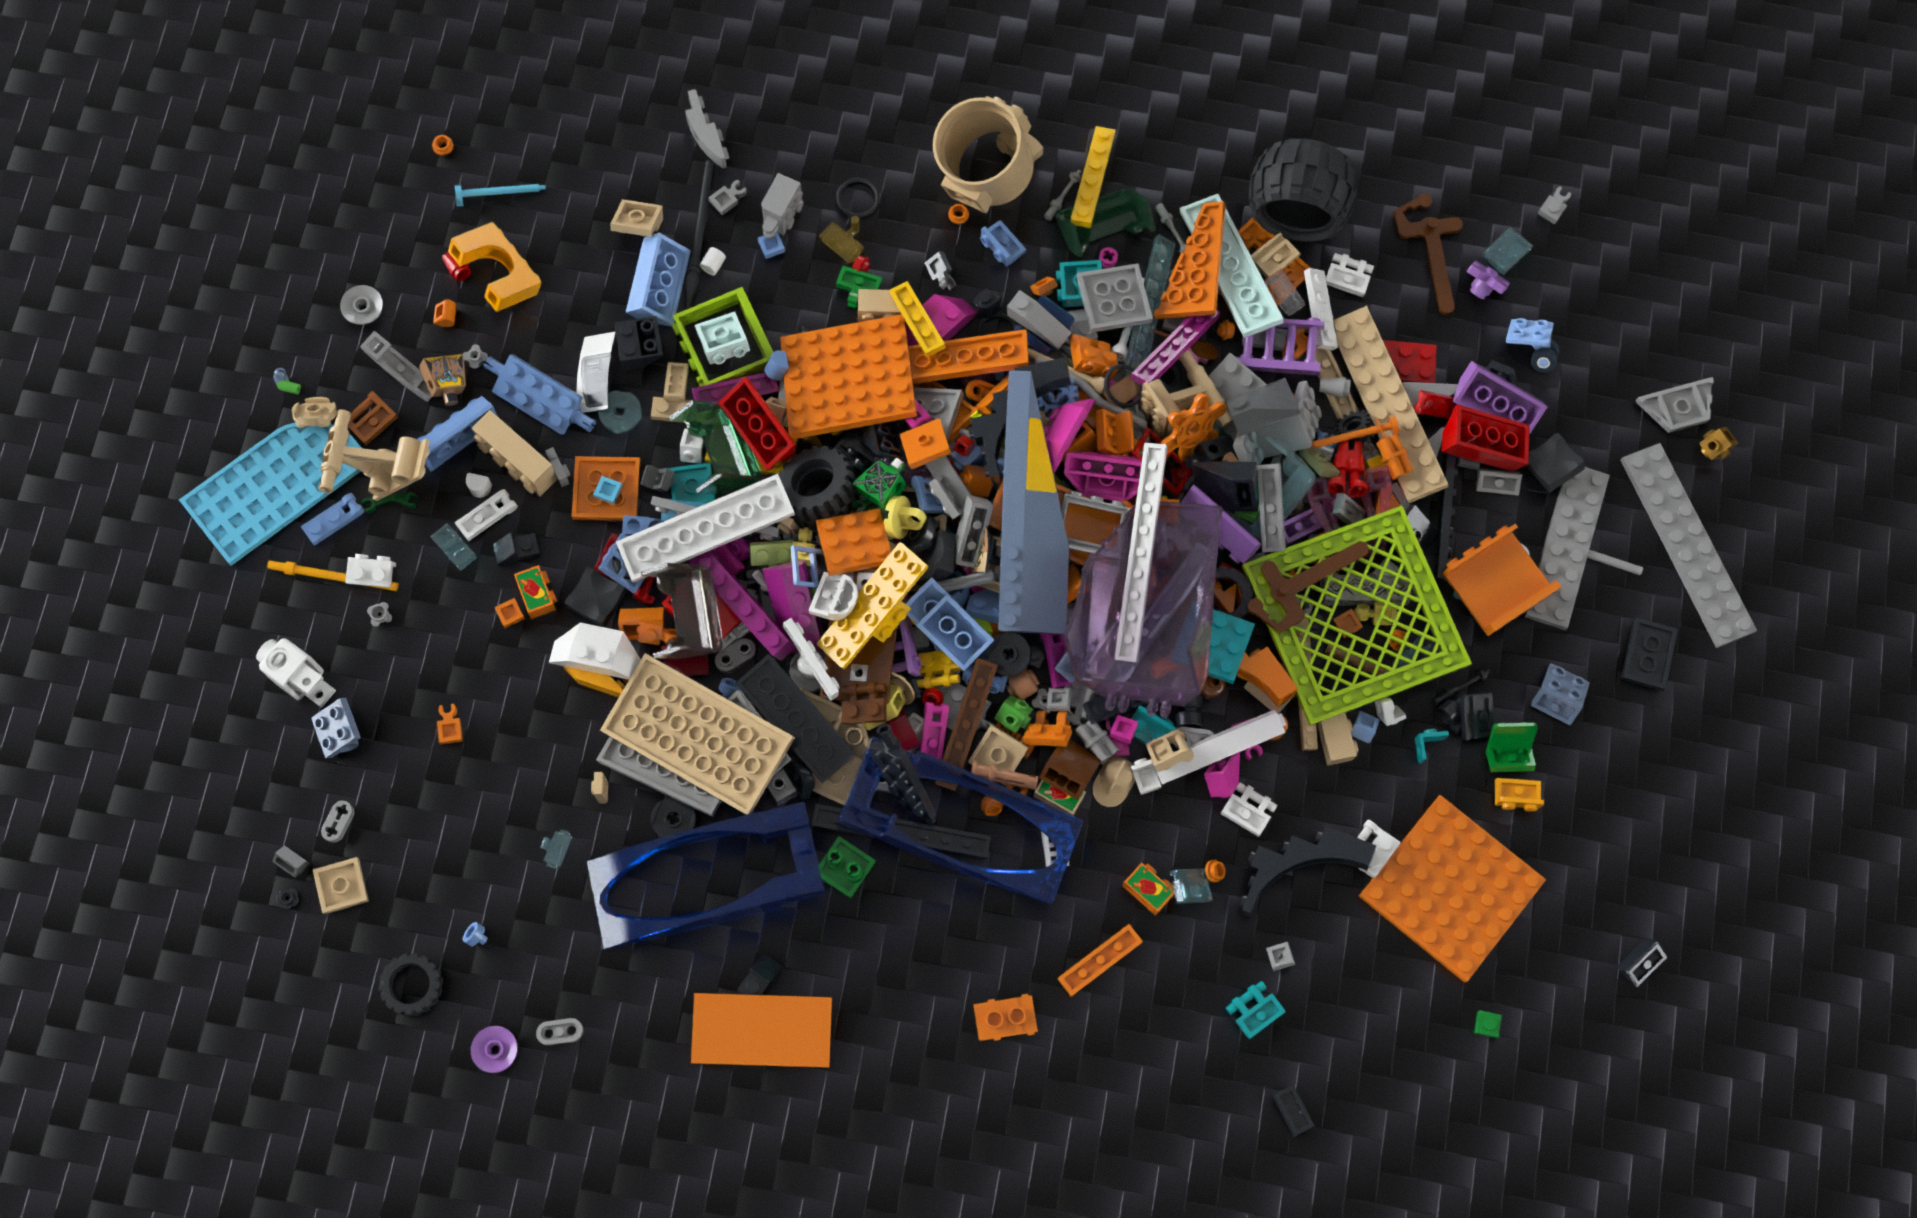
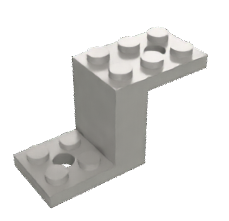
M1307 381L1298 383L1294 395L1300 414L1240 437L1237 433L1233 447L1239 462H1256L1257 465H1261L1264 458L1311 448L1322 414L1320 407L1315 404L1314 390L1312 387L1309 388Z

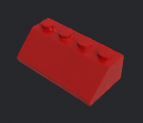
M745 376L718 404L766 471L781 468L794 455L796 444L749 378Z
M1458 404L1455 406L1443 430L1442 452L1514 472L1528 465L1530 425Z

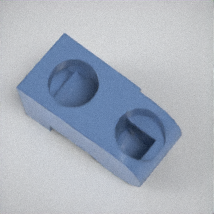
M623 515L622 533L631 536L663 521L656 518Z

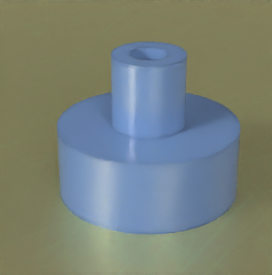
M723 678L721 680L719 690L723 693L722 697L728 699L737 690H741L736 684V680L731 678Z
M477 922L472 923L465 931L463 941L470 946H475L477 943L485 944L487 941V937L483 935L485 928Z

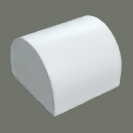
M472 473L467 474L466 484L473 496L482 498L490 493L492 484L488 477Z

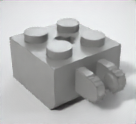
M780 173L775 177L761 203L764 222L762 229L764 231L763 236L766 239H772L777 232L784 235L787 229L790 230L794 223L793 217L796 212L799 213L804 203L802 201L801 183Z

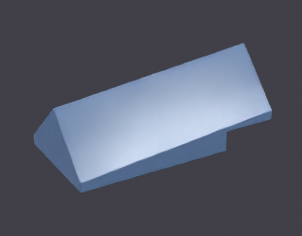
M932 577L906 602L911 608L907 615L916 623V626L963 671L995 640Z

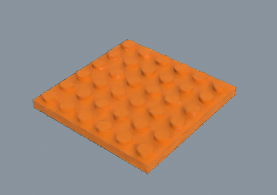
M902 314L780 337L781 350L785 351L789 366L784 375L788 432L792 440L917 417L906 324Z
M1439 795L1403 839L1376 878L1373 877L1359 894V897L1466 983L1546 879L1444 797Z

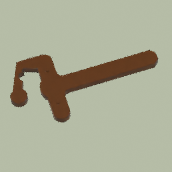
M1421 194L1418 198L1394 210L1397 234L1402 239L1418 237L1424 239L1439 312L1443 315H1450L1455 306L1440 235L1458 233L1463 223L1456 217L1446 219L1427 217L1422 221L1409 223L1404 215L1406 214V209H1411L1412 211L1418 207L1427 209L1432 203L1430 195Z
M1359 541L1290 579H1285L1273 561L1263 562L1260 571L1271 588V597L1276 603L1281 605L1286 616L1279 624L1276 621H1271L1269 619L1270 614L1263 609L1262 601L1257 598L1249 601L1247 605L1249 613L1256 615L1279 634L1295 626L1305 616L1295 597L1296 593L1363 558L1368 554L1369 547L1365 542Z

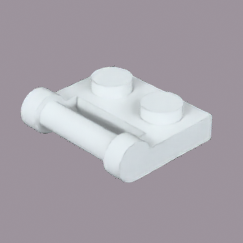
M1367 820L1363 825L1364 829L1357 838L1366 841L1372 833L1376 836L1372 844L1377 846L1368 871L1360 870L1372 878H1376L1401 842L1380 829L1374 822Z

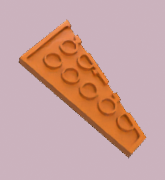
M1224 201L1203 203L1194 223L1195 228L1186 241L1187 246L1184 252H1181L1169 278L1168 288L1160 298L1159 308L1153 314L1155 319L1216 314L1226 209Z

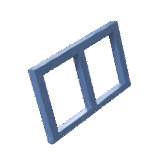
M791 546L794 585L818 588L816 554L823 555L822 549ZM797 551L810 553L812 582L800 581Z

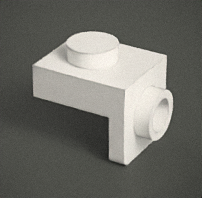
M1143 758L1134 762L1135 765L1131 766L1141 795L1162 788L1152 759L1147 760Z

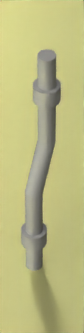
M1038 356L1034 364L1047 360ZM1069 372L1070 379L1074 380V384L1078 385L1091 399L1095 400L1097 406L1114 414L1128 411V409L1123 410L1102 399L1084 379ZM1132 412L1133 424L1144 429L1148 422L1133 415Z

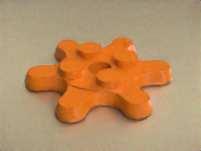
M1204 393L1197 394L1189 410L1173 411L1168 416L1169 423L1174 429L1160 444L1168 446L1167 454L1180 447L1178 456L1182 462H1185V457L1193 455L1194 449L1199 443L1218 438L1219 432L1213 429V424L1219 417L1225 414L1227 405L1222 402H1216L1208 407L1210 397Z

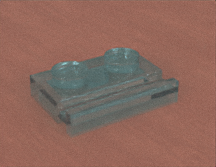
M1512 227L1506 230L1482 254V257H1486L1489 260L1488 262L1502 275H1505L1533 247L1519 233L1516 234Z
M1176 869L1170 872L1171 875H1174L1175 881L1172 883L1177 904L1205 903L1212 900L1208 879L1204 878L1203 874L1205 869Z

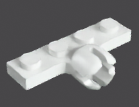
M791 618L783 622L784 630L800 654L797 661V669L801 672V676L807 679L816 678L830 701L838 697V689L840 688L838 682L834 677L830 678L826 670L828 668L822 656L816 652L811 641L808 640L806 642L802 635L804 631L798 622L794 623Z

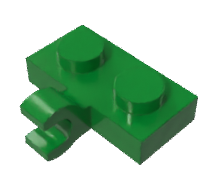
M842 266L836 287L851 291L848 296L847 306L856 308L858 290H879L882 277L862 271L857 272L856 269Z

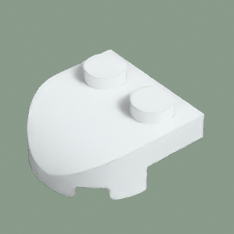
M824 572L810 605L809 613L835 621L845 618L853 610L858 600L859 593L853 580L845 574L842 577L838 575L828 576V573Z

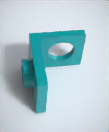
M1428 729L1415 737L1418 764H1422L1426 760L1424 742L1445 740L1449 736L1448 731L1437 732V729Z

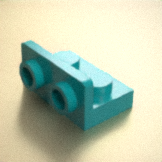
M1139 705L1131 718L1138 722V727L1133 737L1146 745L1177 729L1169 719H1161L1155 715L1156 712L1150 707Z

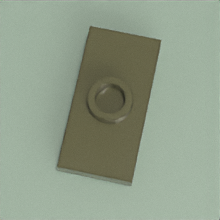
M1311 447L1299 450L1300 455L1320 477H1338L1340 471L1329 461L1328 456L1318 448Z

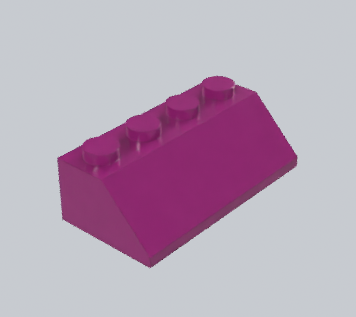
M806 560L798 561L800 581L811 582ZM792 562L763 568L777 624L784 630L783 622L791 618L794 623L798 622L804 631L802 635L806 642L810 640L816 650H821L817 645V642L824 635L821 618L809 613V608L814 598L813 587L794 585ZM795 648V649L792 650L790 653H799V652H798L797 648Z

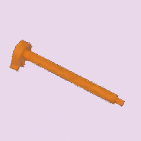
M1396 416L1389 417L1388 423L1381 424L1383 431L1390 430L1392 435L1398 434L1399 436L1400 430ZM1378 425L1315 440L1311 447L1318 448L1379 433L1381 430Z

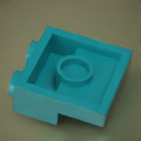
M1101 260L1060 263V271H1056V282L1061 283V289H1057L1058 302H1062V307L1083 306L1077 273L1102 269Z

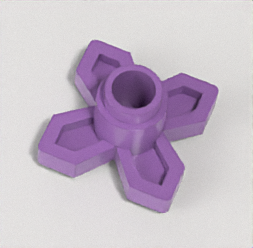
M1477 261L1472 263L1467 270L1469 274L1476 277L1471 284L1472 288L1470 291L1481 299L1489 296L1493 289L1502 294L1510 284V282L1499 276L1497 271L1490 267L1487 268Z

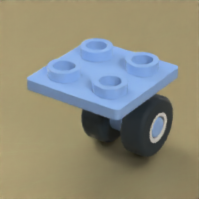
M1523 318L1512 319L1506 343L1532 345L1535 352L1532 355L1531 365L1540 373L1551 372L1556 367L1560 349L1559 345L1551 339L1553 322L1546 320L1530 321Z

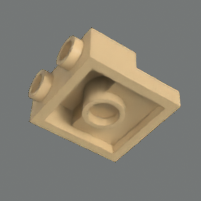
M622 199L610 223L611 231L651 237L654 231H658L663 221L662 205Z

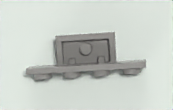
M946 456L926 463V467L935 478L929 482L932 494L939 498L943 504V510L948 516H951L952 519L958 516L961 517L966 496H972V494Z

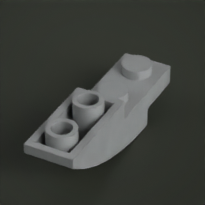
M696 89L688 91V96L692 109L685 111L689 128L706 155L720 167L726 168V159H729L726 147L721 145L723 141L722 132L720 129H716L714 122H709L707 113L703 114L702 109L705 106L702 96L698 97Z

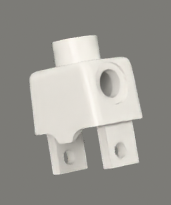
M283 638L279 642L270 639L258 650L256 659L260 662V670L297 701L305 695L322 708L336 692L333 687L323 681L324 678L321 675L324 670L311 656L288 639ZM319 692H323L321 698H317Z

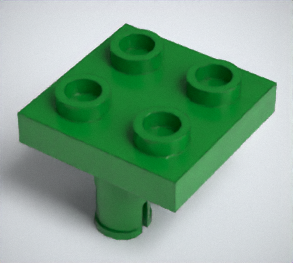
M839 836L814 871V875L851 899L876 863V860Z

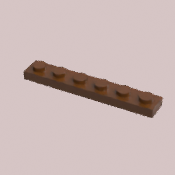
M979 658L976 659L934 784L956 791L998 667L997 664Z

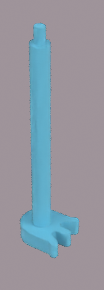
M532 184L461 190V185L455 186L457 206H463L462 197L537 192L546 188L545 185Z

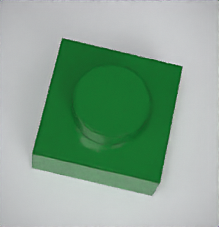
M1481 1010L1477 1011L1474 1034L1499 1038L1502 1015Z

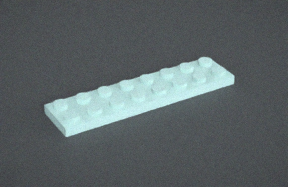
M1218 194L1180 208V213L1191 234L1195 228L1194 223L1203 203L1222 201ZM1225 209L1218 288L1245 338L1282 324L1283 317Z

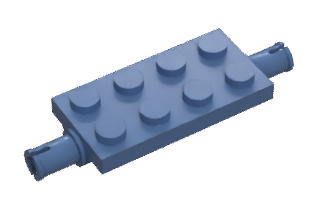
M514 354L509 355L505 365L492 356L487 358L486 362L489 364L484 363V368L498 375L492 390L493 393L559 434H565L571 423H576L588 432L592 431L594 428L592 424L595 425L596 420L581 412L579 405L583 399L582 396Z

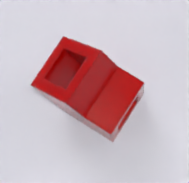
M962 435L957 440L954 451L964 457H968L975 448V441Z

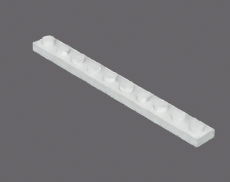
M1144 443L1114 659L1117 661L1138 663L1168 447L1164 444Z

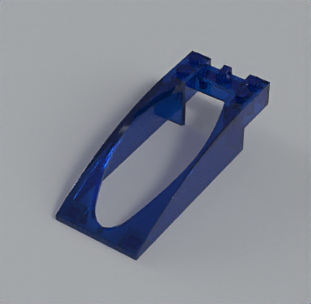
M872 737L869 740L850 791L836 820L837 823L979 880L1050 905L1053 903L1084 820L924 752L918 751L914 754L902 749V751L908 754L919 778L957 784L997 800L1041 830L1052 841L1057 851L1055 861L1046 868L1038 870H998L966 864L911 839L894 825L897 819L896 814L893 813L888 816L869 808L881 778V770L873 760L869 746L873 741L882 743V740L876 737Z
M805 802L704 825L587 861L604 950L782 909L781 904L825 894ZM735 833L761 835L763 844H768V838L785 834L789 835L797 873L775 877L750 894L724 906L684 916L648 918L620 915L609 909L607 905V895L611 887L633 867L661 850Z

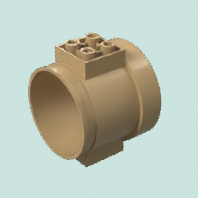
M986 96V98H972L962 101L944 114L934 133L933 152L938 166L945 174L941 186L951 198L987 213L990 206L1008 203L1017 198L1026 189L1033 174L1034 160L1031 149L1025 141L1031 124L1027 119L1028 117L1024 115L1022 108L1014 104L1012 106L1006 105L1005 101L998 97L990 98ZM992 132H1004L1017 138L1016 152L1008 166L999 174L979 182H968L960 179L959 166L962 155L975 139Z

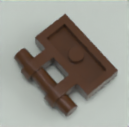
M869 682L867 685L852 683L849 686H842L841 694L850 695V701H842V724L887 722V700L885 698H878V692L886 691L885 683ZM869 693V699L859 700V694Z

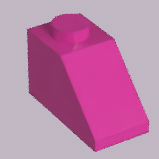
M1240 752L1214 762L1208 767L1204 776L1211 797L1227 798L1232 796L1239 785Z

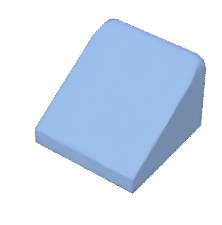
M1359 711L1352 727L1351 736L1370 743L1375 735L1380 719Z

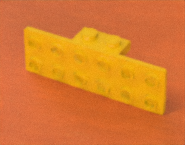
M898 543L858 592V600L850 614L841 620L834 621L817 642V645L842 669H845L872 636L884 643L911 610L901 600L928 569V565L903 543Z

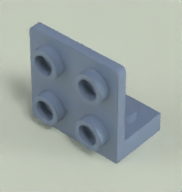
M1551 663L1548 666L1542 687L1532 700L1531 706L1571 725L1583 707L1590 683L1582 677L1576 676L1562 667Z

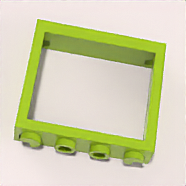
M743 287L673 315L674 324H672V328L676 336L680 334L682 339L680 345L684 354L688 352L690 356L688 362L692 371L696 370L699 375L696 377L699 387L752 376L765 371V366L773 354V350ZM739 304L764 358L709 381L684 326Z

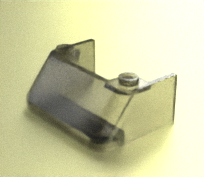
M667 562L641 571V576L656 577L658 589L665 595H671L677 637H672L668 640L667 650L654 653V658L682 659L713 654L722 650L723 640L713 576L707 567Z

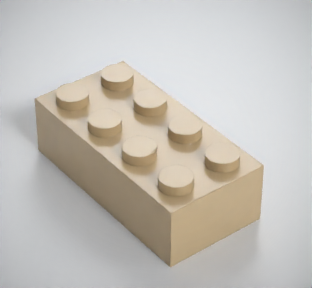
M489 410L472 427L475 434L473 438L478 442L477 446L485 454L491 453L492 459L500 467L504 465L509 470L508 473L516 481L520 479L524 483V488L529 493L533 494L535 492L540 497L558 480L552 464L492 411Z

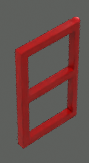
M1149 427L1145 428L1134 451L1131 453L1134 458L1142 460V456L1138 452L1148 435L1158 444L1162 442ZM1172 451L1166 455V460L1171 455L1186 469V472L1177 488L1164 476L1163 485L1177 497L1192 473V468H1187L1185 462H1182L1179 456Z

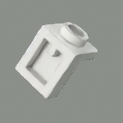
M684 429L680 443V461L701 463L702 449L706 438L705 431Z
M1385 697L1375 701L1377 716L1387 726L1406 719V714L1397 705L1394 706L1391 698Z

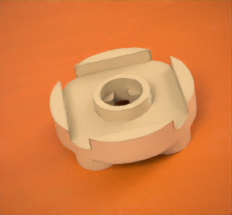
M311 397L305 399L304 404L299 405V402L292 407V415L296 426L299 428L317 425L319 427H327L331 424V420L336 417L337 410L334 401L330 403L326 397Z

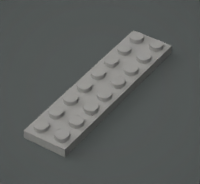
M1585 467V470L1561 485L1538 568L1550 584L1557 580L1562 587L1526 611L1524 617L1563 630L1568 628L1610 475Z

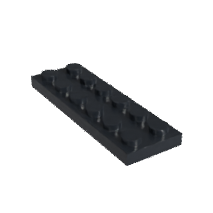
M770 654L736 682L770 724L795 737L790 747L821 783L828 780L856 755Z

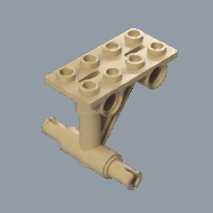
M1186 351L1179 358V361L1187 370V378L1193 387L1169 394L1160 379L1150 383H1143L1140 410L1143 409L1145 420L1152 427L1151 430L1161 440L1167 438L1174 429L1169 423L1168 416L1173 411L1180 412L1191 407L1197 394L1204 393L1210 397L1208 407L1216 402H1226L1206 374L1203 366H1198L1190 351ZM1226 410L1223 416L1218 418L1223 428L1233 423L1228 410Z
M347 410L337 411L335 424L329 430L327 444L323 452L324 457L320 467L322 477L318 489L321 492H333L335 478L341 472L342 463L364 472L365 476L371 478L368 491L374 494L373 499L376 501L420 480L424 476L426 458L430 453V440L424 439L419 441L411 437H401L397 453L388 449L370 450L348 447L349 431L347 428L351 413Z

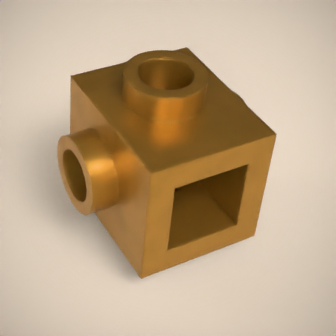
M1727 427L1719 428L1716 431L1714 429L1710 430L1703 436L1704 440L1699 443L1702 447V453L1711 460L1726 458L1731 454L1730 449L1738 444Z

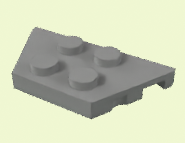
M1710 377L1640 396L1636 399V403L1668 433L1707 423L1711 415V387L1714 379Z

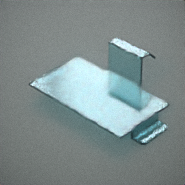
M560 830V832L555 831L552 840L544 837L540 848L547 851L544 861L548 862V867L555 869L556 866H561L572 836H569V832Z

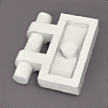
M1334 253L1332 261L1340 264L1331 263L1326 276L1327 285L1364 297L1371 276L1363 274V272L1371 274L1374 266L1367 264V261L1364 260L1358 261L1349 258V255ZM1346 266H1349V267H1352V268L1357 269V271H1354V270H1351V269H1348V268H1345V267H1346Z
M1239 782L1236 790L1242 793L1241 798L1232 794L1221 814L1259 837L1271 816L1264 813V810L1268 809L1274 812L1278 805L1270 801L1271 798L1265 795L1264 797L1255 792L1254 788L1250 785L1245 786ZM1250 798L1260 804L1259 807L1256 808L1246 802L1247 799Z

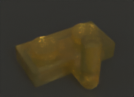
M857 216L851 218V228L847 232L832 222L819 235L821 241L849 264L864 250V246L853 238L859 231V218Z

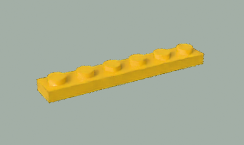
M1095 127L1071 216V225L1091 228L1116 130Z

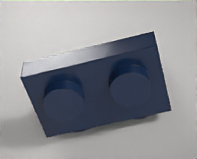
M1046 296L1039 297L1037 302L1069 330L1075 320L1074 317ZM1021 324L1015 327L1014 331L1026 329L1028 344L1034 347V351L1045 356L1056 351L1055 347Z

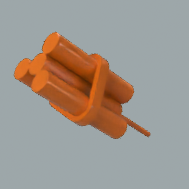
M1375 418L1384 437L1376 444L1382 455L1381 461L1383 464H1386L1392 480L1412 472L1413 468L1406 455L1408 451L1406 448H1403L1398 434L1386 437L1378 418Z

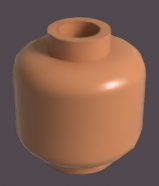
M1026 669L1017 676H1009V685L1006 688L1010 695L1024 700L1038 691L1037 685L1040 682L1032 669Z

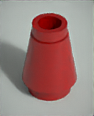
M449 252L443 255L442 260L453 279L464 281L470 276L471 271L468 264L459 266Z

